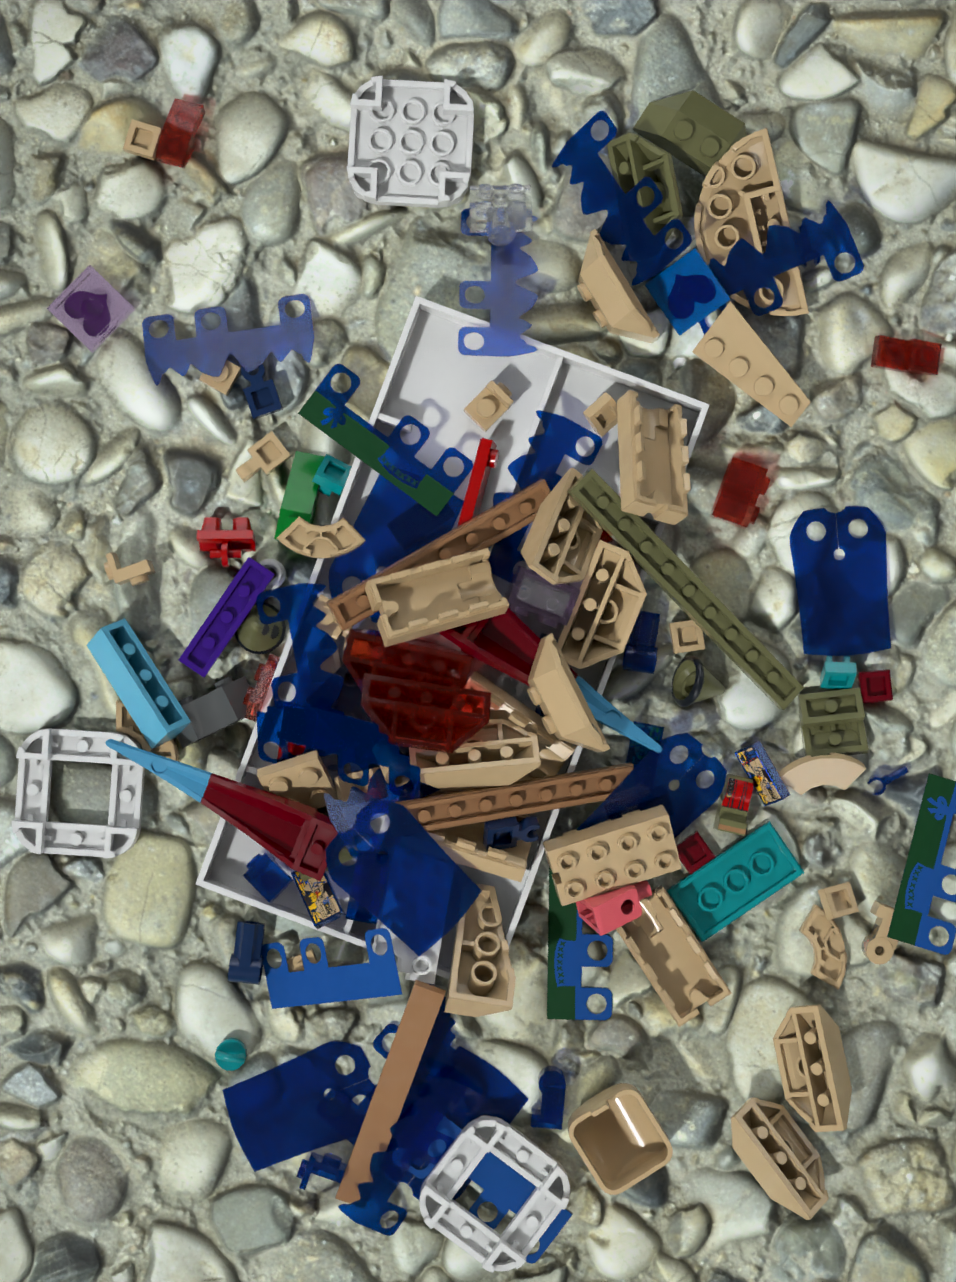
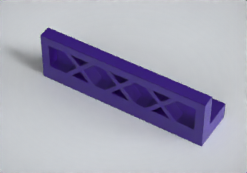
M248 557L178 661L205 678L275 574L251 557Z

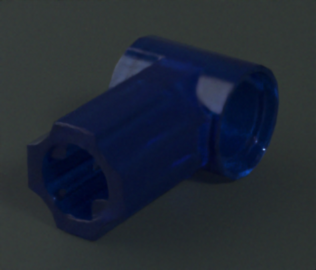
M640 611L629 637V642H627L625 647L623 670L654 674L658 652L656 640L660 614Z

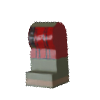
M727 774L722 793H720L713 829L745 836L747 814L753 791V779Z

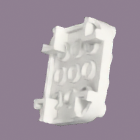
M382 75L371 77V80L361 85L356 93H353L350 102L351 113L347 166L349 183L356 197L368 203L392 206L442 208L460 203L469 188L472 166L474 108L473 101L467 92L458 86L456 81L445 79L444 82L383 79Z

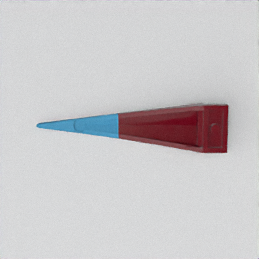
M509 607L505 614L437 632L459 646L462 652L530 686L528 678L541 639ZM570 668L597 722L657 753H661L662 747Z
M108 739L105 742L111 749L156 774L212 810L291 869L318 881L322 880L345 826L344 823L316 812L317 808L113 739Z

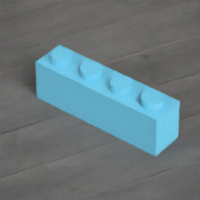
M124 618L100 628L86 646L151 749L176 738L191 721L127 620Z

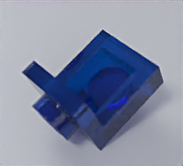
M312 1152L309 1161L302 1159L296 1176L302 1179L299 1188L305 1190L311 1173L341 1183L347 1164L343 1163L342 1158L337 1155L325 1153L323 1156Z

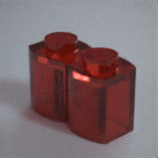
M736 457L730 458L710 517L743 529L747 528L749 523L754 525L760 511V507L756 506L759 494L765 495L771 478L766 477L768 469Z

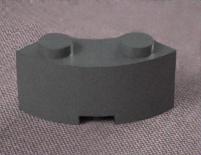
M229 676L215 683L216 689L194 700L192 696L178 701L191 721L177 736L182 748L198 742L261 710L245 676L234 681Z

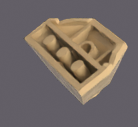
M594 229L590 232L578 280L580 284L577 285L582 298L586 302L589 300L592 302L596 309L593 315L601 328L606 326L612 334L654 343L660 336L659 332L615 262L597 229Z
M573 467L565 473L541 503L521 550V554L528 567L553 585L584 580L603 532L602 527L567 492L582 476Z
M599 540L557 642L567 664L584 669L624 652L647 596L629 551Z
M553 633L541 638L528 678L530 688L527 689V692L535 706L540 705L545 715L542 717L545 729L550 735L554 733L557 739L596 752L609 750L610 747Z
M503 718L439 724L418 743H414L409 747L411 778L445 792L509 786L541 766L537 735L527 732L520 726Z
M821 1004L790 1007L773 1037L785 1099L802 1118L810 1123L809 1126L815 1132L844 1131L847 1129L852 1086L839 1026Z
M754 1097L749 1098L731 1117L732 1148L770 1199L806 1220L812 1219L829 1199L828 1192L825 1190V1177L820 1154L783 1105L759 1100Z

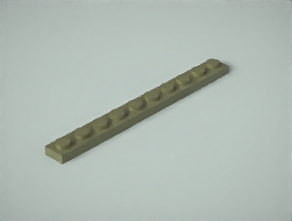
M592 468L588 469L567 492L624 550L630 552L632 559L779 709L785 710L804 687L638 515L621 511V498Z

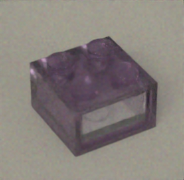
M517 565L504 597L510 603L509 608L511 611L528 617L529 612L538 614L537 620L539 622L557 628L559 623L567 626L581 590L565 583L553 585L535 571Z

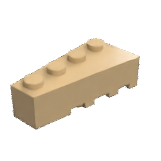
M730 301L692 352L792 427L811 401Z

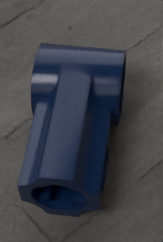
M238 921L234 953L231 954L229 962L228 981L260 985L263 970V957H261L265 923Z

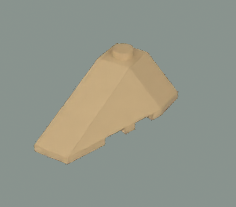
M463 882L444 1012L479 1017L512 1010L516 976L509 957L508 942L505 940L495 886Z

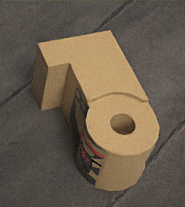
M874 900L870 912L877 916L871 934L864 938L861 948L866 958L874 964L881 965L890 961L899 941L887 937L894 908Z

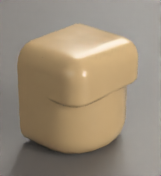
M619 1083L594 1095L579 1106L571 1114L568 1121V1133L571 1142L599 1187L609 1195H617L626 1191L664 1167L672 1158L673 1149L666 1132L639 1090L631 1084Z

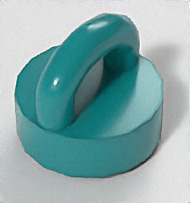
M236 1038L223 1040L215 1052L217 1064L227 1071H234L240 1068L247 1057V1049L244 1043Z

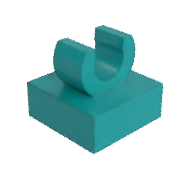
M326 454L312 482L320 485L318 492L330 497L332 492L341 495L352 466Z
M827 654L820 675V688H852L857 675L856 663L850 662L848 654H844L842 662H833L832 654Z

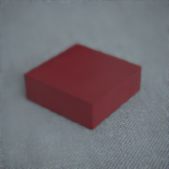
M890 669L857 672L858 687H860L863 703L893 700Z
M695 831L676 845L680 862L690 875L715 858V855L698 831Z

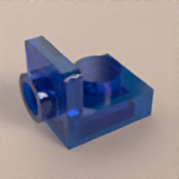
M264 853L263 855H256L247 864L246 867L249 870L243 876L269 903H272L289 886L293 879L275 861L276 858L272 854Z

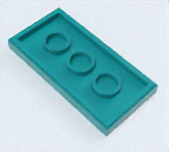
M767 821L715 856V858L694 873L687 875L668 888L667 892L700 941L704 942L805 872L771 822Z

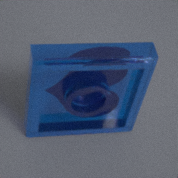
M697 248L691 250L645 284V287L679 336L731 300Z

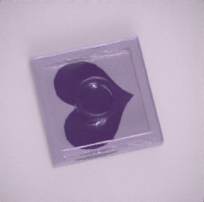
M91 265L47 308L92 353L135 310Z

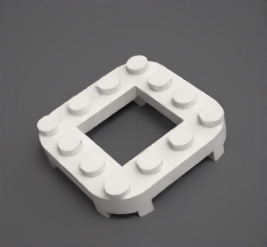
M42 729L31 734L23 742L22 746H19L16 758H19L15 820L12 821V830L21 844L29 849L30 852L36 854L47 853L113 858L130 850L138 840L141 831L145 768L111 749L105 742L108 739H113L142 749L138 741L128 735L116 732ZM53 760L112 764L108 825L48 821Z
M481 1115L463 1128L427 1176L420 1190L419 1207L424 1218L423 1220L430 1229L434 1227L482 1264L483 1269L492 1273L494 1271H509L514 1268H520L526 1262V1257L559 1212L567 1207L570 1194L569 1178L559 1161L506 1121L489 1115ZM487 1152L493 1153L536 1186L501 1235L452 1199Z

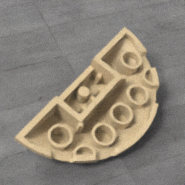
M765 128L733 144L730 150L719 161H716L708 172L702 184L703 188L699 201L695 207L694 233L699 253L725 291L739 304L750 309L754 308L767 312L770 315L797 316L808 314L809 310L786 203L768 129Z

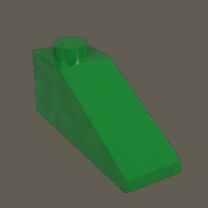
M300 451L295 452L280 508L274 537L276 541L280 542L277 537L299 516L308 523L313 524L320 485L312 482L324 456Z

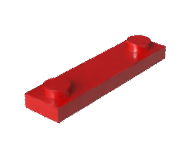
M480 439L458 526L479 515L491 468H496L499 459V450H496L497 445L493 440Z

